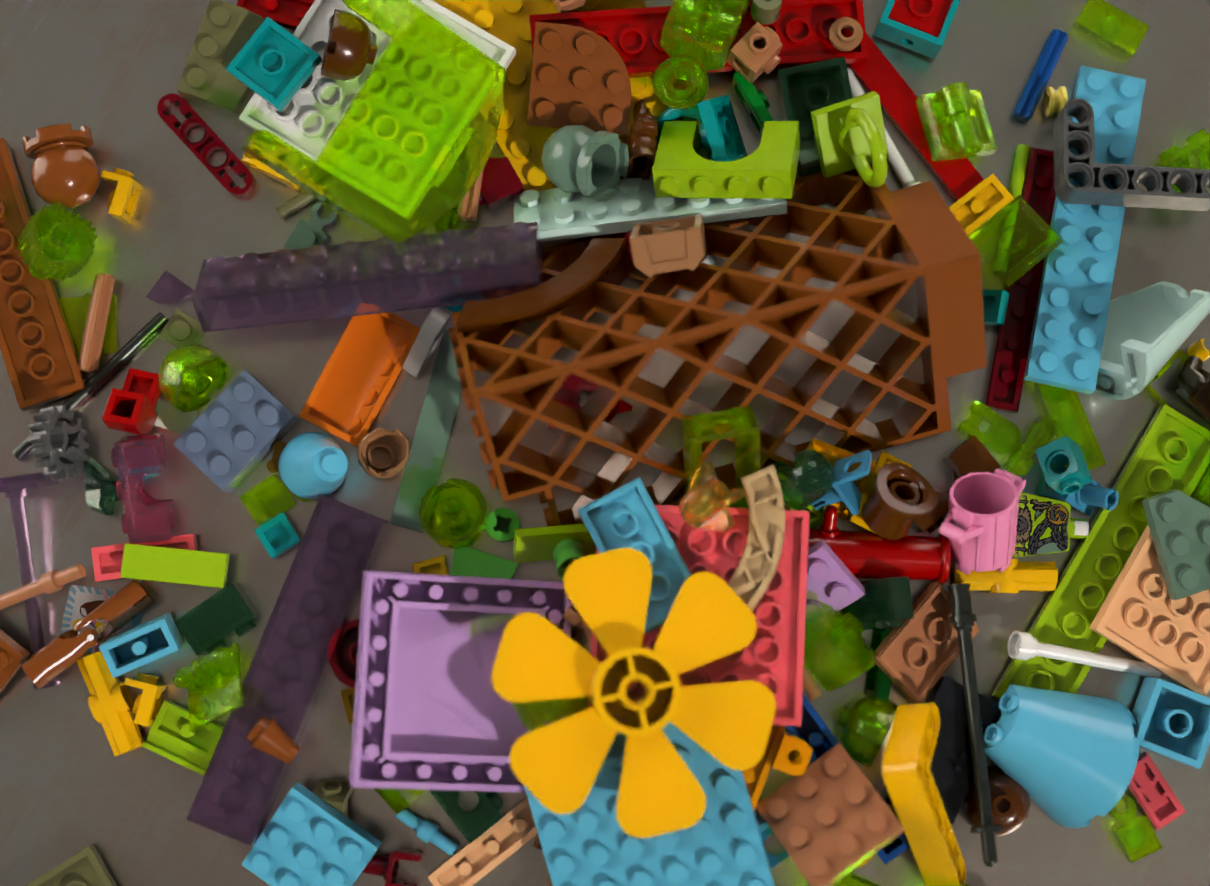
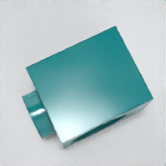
M1067 435L1036 449L1047 485L1060 495L1076 493L1084 485L1093 481L1081 447ZM1069 464L1067 470L1061 473L1063 467Z

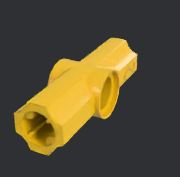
M1011 559V564L1002 573L998 569L995 571L979 572L971 570V573L968 575L956 569L955 562L951 561L949 583L950 585L969 583L970 591H988V593L1056 591L1058 570L1055 561H1018V559Z
M101 651L78 660V667L90 693L88 696L90 711L95 720L100 724L102 723L114 756H119L142 746L144 743L138 724H134L135 717L132 712L134 703L131 693L124 682H120L119 677L113 678Z

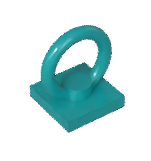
M729 95L709 99L697 105L691 103L676 104L665 109L656 118L658 125L657 146L664 121H673L680 117H692L702 122L700 124L701 138L706 149L711 152L708 160L728 162L747 157Z

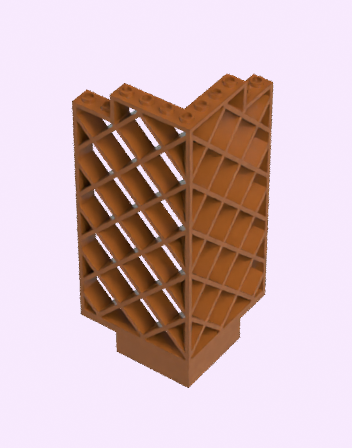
M870 163L869 165L873 170V163ZM856 169L826 178L822 172L795 179L792 199H786L787 214L704 223L705 256L694 271L684 269L653 274L650 278L631 264L627 248L614 270L609 275L604 274L595 282L596 287L573 303L555 311L553 314L551 313L526 323L524 318L502 323V329L461 333L458 332L455 323L461 311L451 313L454 327L448 328L458 367V376L463 389L462 394L467 411L474 409L476 416L470 417L476 438L483 436L485 442L479 444L484 464L491 463L493 469L487 470L492 489L500 490L503 502L538 493L541 504L548 502L549 508L543 509L547 526L583 524L584 522L578 509L621 487L622 485L620 484L638 461L663 471L653 485L646 487L654 505L683 506L743 489L744 486L741 478L771 465H774L776 473L779 471L784 476L793 475L811 441L792 445L785 442L784 439L805 414L826 423L815 436V439L854 454L869 450L872 453L950 431L951 421L947 378L987 367L980 252L931 181L890 191L885 183L879 188L869 187L861 179ZM824 203L838 205L834 210L817 207V205ZM872 209L877 218L864 216V214ZM748 224L757 226L752 233L734 229ZM624 233L582 237L482 265L485 278L480 279L479 282L484 300L498 298L497 294L510 290L514 291L512 294L519 293L544 283L573 264L586 250L592 238H625ZM787 233L810 237L806 243L783 239ZM840 243L866 248L861 255L835 250ZM899 253L905 264L892 262L890 259L894 254ZM707 255L728 259L721 267L702 263ZM758 266L781 270L775 279L752 274ZM627 277L645 281L638 290L620 286ZM812 277L837 283L832 290L806 286ZM914 282L917 318H913L893 308ZM677 288L697 293L690 302L669 298ZM832 300H836L856 311L832 341L808 331ZM728 301L751 305L743 315L721 310ZM595 311L613 315L604 326L586 322ZM882 323L901 334L880 360L874 363L856 354V352L878 325ZM644 324L665 328L657 339L636 335ZM746 324L771 335L748 365L723 354L728 345ZM513 334L528 338L518 350L503 347L502 345ZM561 347L580 351L567 364L551 360V357ZM797 347L818 358L797 384L793 386L772 375L793 348ZM659 348L685 360L664 388L637 377L648 360ZM920 353L922 356L924 384L921 385L901 376ZM843 369L863 380L845 402L838 407L819 397ZM479 370L494 374L481 388H478L474 371ZM708 371L733 381V384L713 409L688 399ZM570 373L599 384L581 411L551 400ZM888 391L907 400L890 419L876 423L865 419ZM757 393L780 403L759 430L736 420ZM622 395L650 406L630 432L603 421ZM483 397L513 409L511 415L494 436L491 435L480 398ZM672 417L698 427L679 452L654 443V440ZM536 419L565 430L548 455L518 444ZM721 438L745 447L730 464L714 468L702 463ZM588 440L615 451L597 475L570 465ZM501 464L517 470L503 473ZM555 484L581 494V497L572 508L558 512L552 493V488Z

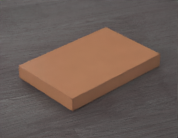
M931 582L870 656L912 704L921 703L960 655L957 630L953 628V624H949L948 617L952 616L949 593L939 582ZM975 623L971 628L972 639L980 631V628Z

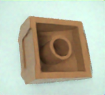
M698 214L635 224L630 236L634 267L650 278L653 274L684 269L694 271L705 256L703 215Z

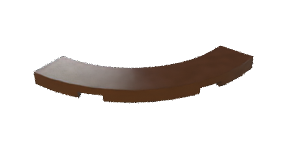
M592 238L586 250L573 264L555 277L533 288L494 299L466 301L455 322L458 332H482L502 329V323L524 318L525 323L573 303L596 287L595 282L604 274L609 275L614 270L627 249L625 238Z

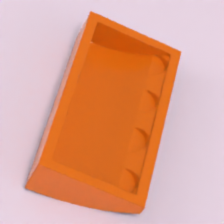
M362 297L298 417L358 447L362 438L367 435L396 381L421 328Z

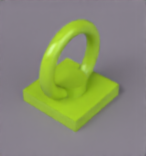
M872 91L811 112L822 174L829 178L856 169L861 179L869 187H881L887 177V158L889 154L879 94ZM870 163H873V170L869 165Z

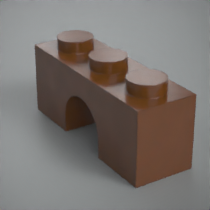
M975 435L967 438L942 459L952 473V484L949 489H951L956 479L968 473H994L995 469L1001 467ZM949 489L944 493L935 491L938 498L936 507L929 514L915 518L911 525L916 533L927 530L930 534L945 521L942 516L948 512Z

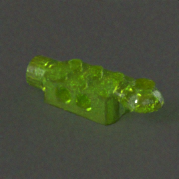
M750 0L673 1L663 26L660 43L661 47L671 58L659 65L653 77L655 94L663 104L672 109L684 110L693 108L703 100L709 85L706 71L724 68ZM681 82L688 88L686 90H677L672 84Z

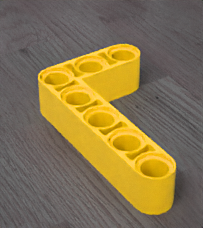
M934 702L900 704L896 710L883 756L882 774L901 825L905 829V835L926 886H964L966 881L965 861L930 771L940 730L938 707Z

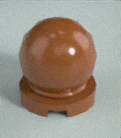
M71 123L38 128L36 129L37 136L32 139L24 136L22 144L25 155L35 159L31 166V183L37 195L46 203L58 208L75 209L89 202L100 184V168L95 157L87 151L94 143L91 129L83 125L81 130H72Z

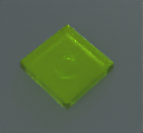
M1020 195L969 236L983 259L1008 287L1063 243L1060 237Z

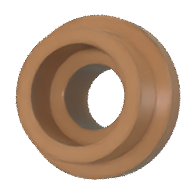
M849 17L837 19L829 30L831 44L841 51L854 50L859 46L863 38L861 25L855 19ZM841 30H850L852 36L844 37L841 34Z

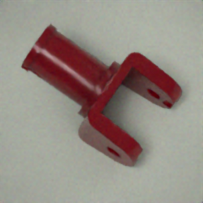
M400 848L390 853L389 856L374 854L362 873L384 877L385 886H417L415 883L397 879L400 859L420 861L422 853Z

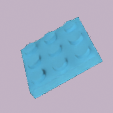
M296 782L241 865L270 886H353L382 842L303 785Z

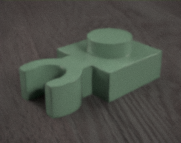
M317 202L312 208V220L310 223L301 218L284 244L285 249L313 266L331 240V236L324 231L326 228L334 226L339 218L338 213L333 210L327 219H321L320 212L324 206L320 202Z

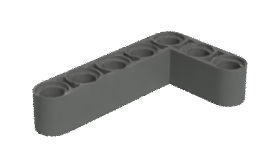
M1076 98L1068 101L1054 120L1055 194L1061 201L1069 204L1210 211V193L1205 188H1210L1209 169L1095 163L1094 112L1092 106L1084 99ZM1068 116H1073L1079 123L1072 122ZM1068 147L1076 149L1079 155L1073 154ZM1069 179L1076 180L1080 187L1072 185ZM1103 180L1111 183L1114 189L1106 187ZM1137 182L1143 184L1147 191L1140 189ZM1171 185L1178 187L1181 193L1174 191Z

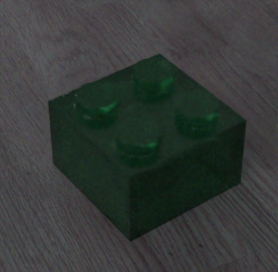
M845 57L779 69L777 72L776 81L784 121H799L800 141L813 139L815 136L811 116L812 111L853 98Z

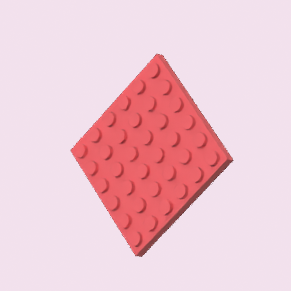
M655 505L691 575L699 572H710L716 574L728 584L735 574L747 544L749 509ZM785 510V534L781 557L766 593L752 611L756 619L757 629L751 643L742 650L678 675L680 686L746 680L758 681L766 685L775 698L776 710L772 725H802L810 511ZM662 626L643 635L642 648L645 647L652 650ZM592 633L591 655L599 662H602L608 654ZM638 681L630 682L626 688V695L630 701H640L644 696V687ZM588 696V708L593 706L590 696Z

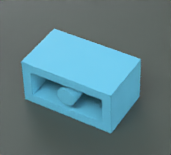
M167 612L105 639L99 648L113 678L178 651L184 642L171 613Z

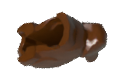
M642 99L634 105V123L630 129L631 133L622 143L627 144L629 151V166L626 178L649 180L651 167L654 164L658 148L656 139L658 136V125L655 116L651 114L650 108L646 107Z

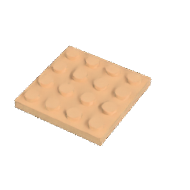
M1147 525L1089 628L1182 687L1207 696L1210 690V589L1179 600L1169 598L1149 525Z

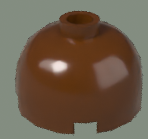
M335 9L329 29L328 42L325 46L321 76L334 80H350L362 74L366 64L373 65L377 45L371 43V30L362 18L350 12Z
M987 766L993 824L1003 826V831L995 832V836L1008 835L1019 829L1027 819L1031 804L1030 797L1027 791L1000 767ZM974 781L961 806L964 819L972 827L979 826Z

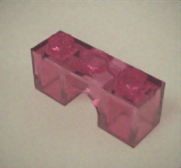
M164 433L121 437L114 443L115 447L111 449V460L115 468L118 467L120 480L116 483L118 500L123 501L125 513L121 517L123 533L128 534L129 544L171 540L178 532L173 499H155L144 488L145 475L161 473L168 467Z

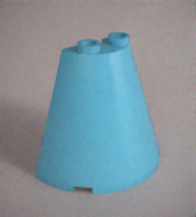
M1010 684L999 702V709L1002 711L1000 720L996 724L989 725L984 733L985 753L1008 776L1027 791L1030 799L1054 823L1065 828L1077 829L1089 826L1090 819L1096 815L1104 817L1125 793L1137 765L1139 739L1134 737L1133 727L1137 723L1131 711L1122 703L1110 698Z

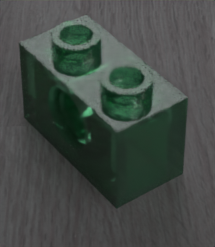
M429 790L469 843H472L504 817L505 813L502 808L505 806V803L497 792L474 791L478 795L479 802L475 807H466L460 800L462 791Z

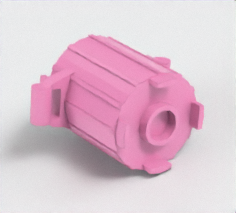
M997 468L995 473H968L955 480L951 489H949L948 514L940 526L939 533L949 538L951 558L955 562L956 569L969 575L971 570L979 572L995 571L998 569L1002 573L1009 567L1015 553L1019 497L1021 491L1025 488V479L1007 470L1002 471Z

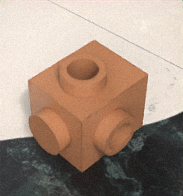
M757 22L730 50L727 63L752 84L763 71L769 74L781 60L778 55L783 44L773 29L767 26L764 28Z

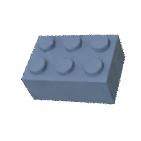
M244 369L173 445L222 491L232 493L273 450V445L281 441L301 419L254 375Z

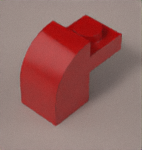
M129 368L122 390L116 388L111 390L102 417L105 425L113 430L142 436L147 435L153 428L158 416L155 408L165 381L163 375Z

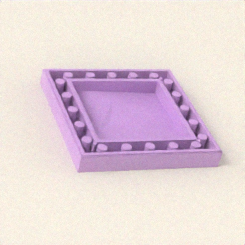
M363 571L349 786L351 788L526 793L524 784L518 779L510 766L509 755L511 747L522 735L567 717L568 698L509 702L500 697L494 690L491 681L492 668L503 632L508 622L516 615L525 612L537 613L571 638L572 624L563 619L562 616L568 607H572L573 604L565 593L563 582Z

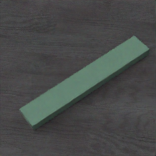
M444 330L411 445L409 461L404 470L390 520L392 525L424 533L463 390L457 372L458 367L453 353L449 330Z

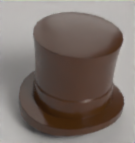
M899 462L886 463L876 474L874 480L876 492L863 505L862 516L866 525L875 534L886 539L899 540L908 534L915 518L923 517L933 511L938 502L937 494L926 478L913 468Z

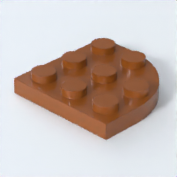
M536 21L527 126L560 129L564 126L584 125L595 132L609 131L627 135L631 106V83L626 66L618 52L603 37L589 29L570 24Z

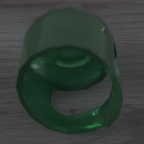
M808 449L798 452L794 456L795 469L782 461L771 464L774 465L777 476L778 473H781L787 477V479H779L784 502L794 510H803L825 496L831 490L835 481V474L831 463L823 454L816 450Z

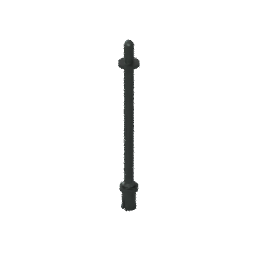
M953 584L947 586L952 615L948 617L949 624H953V628L957 630L979 826L972 827L971 833H980L984 864L988 867H994L998 861L995 832L1003 831V826L993 824L971 628L974 626V622H977L976 614L972 613L970 584Z

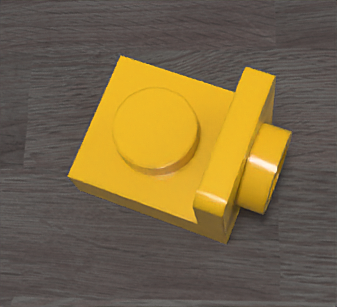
M114 168L113 173L102 170L100 177L109 184L117 186L116 190H112L109 195L108 213L118 221L131 224L143 186L134 180V174L118 168Z
M138 672L137 677L132 676L125 679V685L143 689L142 694L137 695L133 705V714H136L134 724L145 727L152 726L162 706L167 684L157 682L158 676Z

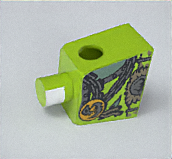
M1021 492L1018 506L1015 553L1012 558L1069 551L1070 538L1086 539L1088 537V520L1070 518L1071 506L1068 502Z

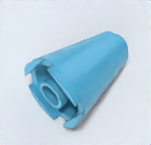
M305 432L294 437L284 447L278 461L279 475L285 486L295 495L304 499H321L334 493L342 484L348 467L347 457L339 443L329 435L321 432Z

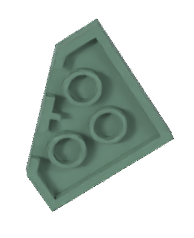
M1170 490L1141 500L1169 598L1179 600L1210 589V507L1179 490Z

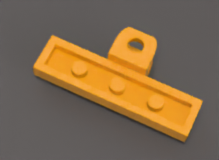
M772 725L761 760L754 767L743 770L754 811L771 767L794 776H801L806 771L812 755V748L803 739L784 732L787 725ZM791 751H799V757L796 760H788V754Z

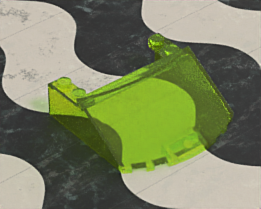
M342 0L349 9L391 38L316 159L312 160L266 130H258L251 133L240 149L298 185V188L398 244L434 225L438 219L459 203L479 177L496 142V132L500 116L504 110L505 68L409 0Z

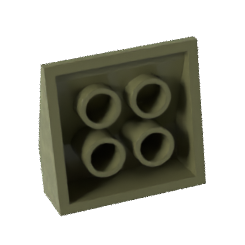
M221 0L209 1L176 89L186 102L239 119L255 92L229 74L226 68L266 18ZM283 27L285 30H287L289 33L293 35V31Z

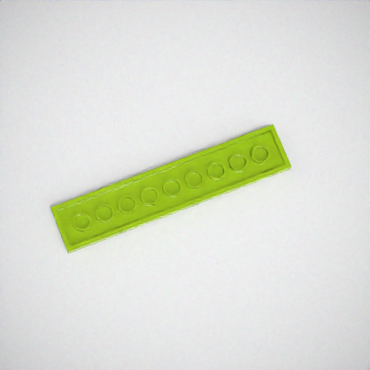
M1160 405L1112 489L1118 491V504L1111 511L1104 508L1099 509L1089 527L1088 537L1081 540L1058 580L1056 591L1050 593L1028 633L1036 638L1038 642L1100 653L1107 639L1089 627L1148 525L1141 500L1170 490H1179L1191 496L1210 463L1209 430L1168 405ZM1035 656L1026 661L1012 658L991 695L1000 700L1010 684L1076 694L1092 666Z

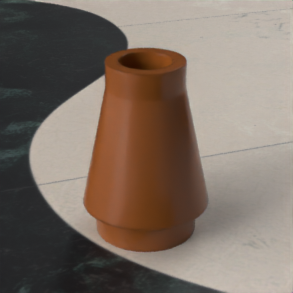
M264 715L246 736V739L252 743L251 747L275 757L287 765L301 749L292 741L274 718L269 720Z

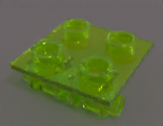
M238 643L229 648L217 647L207 656L203 655L199 659L192 661L190 666L180 668L175 672L173 676L174 685L188 690L190 732H194L243 706L240 646Z

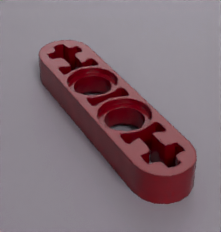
M174 93L163 96L157 105V112L160 118L232 196L240 199L250 196L255 190L256 180L249 169L184 98ZM169 105L179 106L178 110L186 118L183 123L173 114H169ZM193 126H201L204 129V137L198 142H190L187 139V133ZM215 150H223L226 153V160L220 166H212L209 163V156ZM232 168L240 178L245 177L244 182L246 186L242 189L239 186L234 187V180L226 172Z

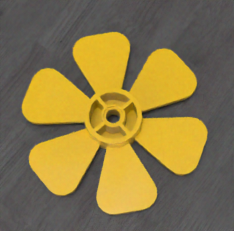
M620 548L585 556L573 561L566 569L563 577V588L567 597L608 656L602 662H599L546 618L537 613L525 612L511 619L503 632L492 668L491 681L494 690L499 696L509 702H530L590 696L593 707L519 737L511 747L509 755L510 766L518 779L544 807L558 814L572 813L580 808L586 800L617 731L627 735L616 802V818L620 827L628 835L636 838H648L685 829L696 824L702 818L706 808V796L701 785L662 731L667 723L671 722L721 764L732 770L743 771L754 767L764 754L775 716L776 702L770 689L758 681L746 680L680 686L678 675L748 646L755 637L757 629L755 616L750 608L719 576L710 572L695 573L688 577L681 585L652 650L645 647L642 648L652 582V566L648 558L641 551L633 548ZM633 681L640 682L644 687V696L637 702L630 701L626 695V688Z

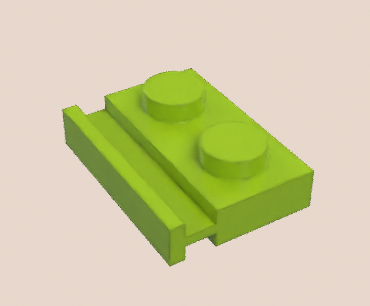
M164 700L142 747L205 776L229 729L169 700Z

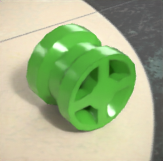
M498 508L489 514L486 520V529L493 539L499 542H510L514 540V529H521V522L514 511L508 508Z
M566 539L554 547L553 558L556 563L557 574L561 580H563L566 569L573 561L587 556L586 546L582 541Z

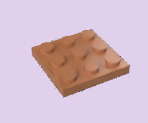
M838 743L810 764L803 775L794 776L756 805V808L810 886H832L905 831L841 743Z

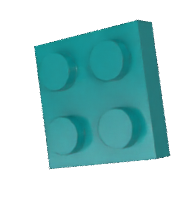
M267 16L226 70L282 112L323 59L318 53Z

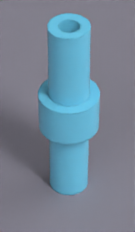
M405 806L400 808L396 818L416 831V836L426 844L429 842L433 843L451 857L455 854L459 844L440 832L438 825L428 818L423 820Z

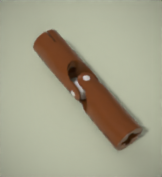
M137 579L132 580L80 620L72 630L59 635L21 664L22 669L29 679L41 689L78 661L87 649L95 647L152 605L154 600ZM105 619L108 623L99 634L91 621Z

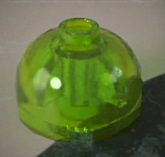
M194 343L183 345L169 351L165 355L158 373L159 388L169 403L181 412L195 411L211 400L206 395L214 386L220 391L228 375V365L215 351L206 346Z
M452 478L446 480L447 483H443L438 487L435 484L428 489L421 499L418 513L423 530L434 543L443 548L456 550L468 547L480 539L487 528L489 513L486 499L476 485L467 480Z
M866 696L859 699L852 708L845 706L837 724L842 726L840 734L841 745L852 759L868 768L871 767L894 721L898 707L897 704L876 696Z

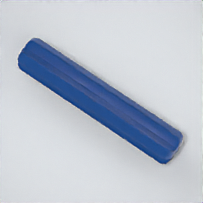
M1053 29L1013 112L1014 117L1028 122L1032 118L1069 38L1066 32L1060 29Z

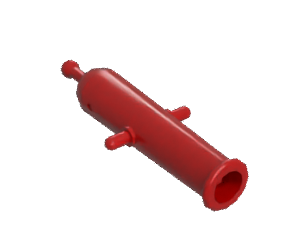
M833 505L825 508L822 526L819 528H809L808 548L824 540L856 578L935 580L941 585H944L948 580L951 561L950 542L948 537L940 533L937 537L906 535L899 540H890L880 537L873 532L840 530L836 527L838 511Z

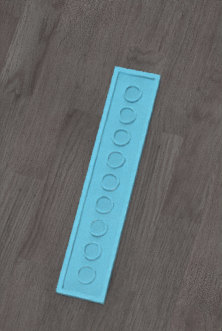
M1081 65L1077 71L1073 99H1084L1093 108L1095 163L1132 165L1146 80ZM1069 116L1072 122L1079 123L1076 118ZM1068 147L1073 154L1079 155L1076 149ZM1069 179L1072 185L1080 187L1076 180ZM1103 180L1106 187L1114 189L1111 183ZM1057 195L1055 196L1024 380L1090 395L1095 392L1125 207L1069 204L1061 201Z

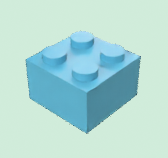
M1145 676L1132 710L1137 723L1133 727L1134 737L1139 739V747L1201 770L1210 744V698L1162 679Z

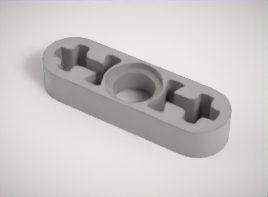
M437 307L433 309L422 325L402 369L416 378L420 375L430 360L451 316Z

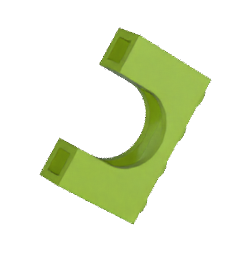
M664 121L652 168L655 197L792 199L800 152L799 121H765L759 147L747 157L728 162L711 161L699 156L698 121Z

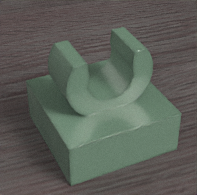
M815 136L812 142L814 148L805 150L800 141L797 165L799 177L821 172Z

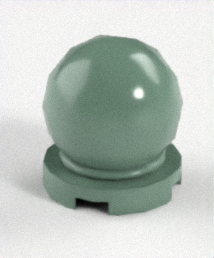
M584 125L564 126L545 142L541 161L546 177L553 185L565 192H581L590 199L607 201L618 193L614 188L618 184L620 176L626 177L628 173V146L620 142L617 133L609 131L595 132Z

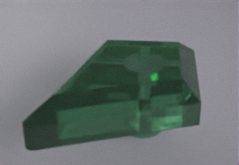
M88 458V461H84L83 465L86 505L89 509L106 516L114 515L115 502H119L122 497L121 490L116 488L117 482L94 458Z

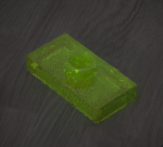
M1087 0L1073 25L1130 58L1135 54L1150 27L1104 0Z

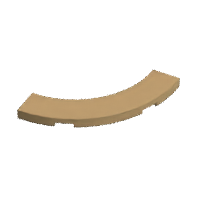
M774 465L741 478L748 502L749 534L742 559L727 585L751 611L758 605L775 575L784 542V499Z

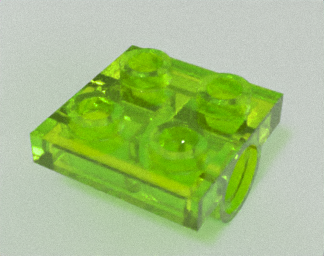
M957 82L944 86L936 93L921 94L916 99V105L933 161L990 156L998 150L980 89L970 90L968 83Z

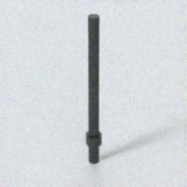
M161 312L154 316L85 382L86 388L73 393L62 404L65 405L66 410L73 409L75 412L157 334L169 320ZM30 430V435L28 437L33 436V432ZM26 438L12 451V454L22 462L30 454L34 446Z

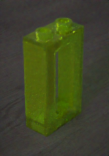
M734 407L728 410L698 413L683 417L686 506L748 508L746 492L741 478L760 470V427L752 407ZM735 437L736 490L731 495L705 499L703 491L702 442Z

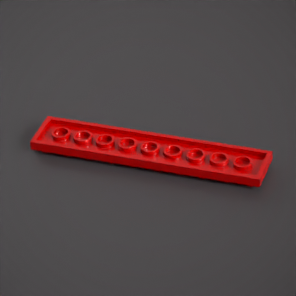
M782 0L780 15L777 21L773 24L762 25L764 28L767 26L773 29L783 44L778 55L781 60L775 68L864 63L868 59L863 0ZM753 1L529 15L532 58L536 21L576 25L597 33L618 52L626 66L629 78L736 71L727 63L730 50L757 23L751 16ZM842 17L855 19L863 30L862 41L858 47L851 51L838 50L829 40L831 25ZM841 30V34L844 37L852 36L850 30Z

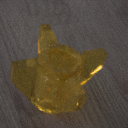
M704 461L696 468L687 493L680 500L679 509L683 519L693 527L719 532L727 531L734 526L729 509H727L728 505L746 496V492L744 489L729 490L723 482L713 480L716 474L711 461Z

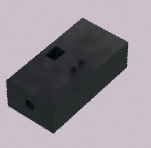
M942 676L929 692L924 703L934 702L940 714V730L930 771L952 826L971 788L974 776L963 685L946 676ZM978 693L984 738L987 727L991 724H996L1000 720L1002 711L999 709V703ZM885 784L880 797L885 803L894 807Z

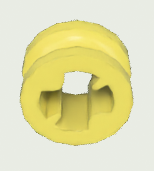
M1047 86L1043 97L1044 114L1046 117H1051L1053 113L1058 115L1068 102L1067 89L1065 86H1059L1057 90H1054L1052 86Z

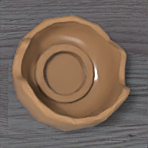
M378 427L365 435L357 447L359 465L368 475L380 479H389L401 473L410 457L409 441L399 429L388 430Z

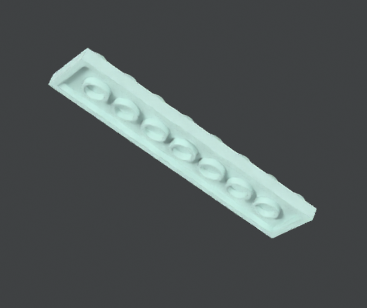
M650 177L649 180L627 178L618 181L614 188L618 193L607 201L593 200L581 192H565L558 187L543 191L526 190L514 196L513 234L515 244L519 245L623 233L633 230L635 224L698 214L703 215L704 223L787 214L786 199L657 198L655 197L653 177Z

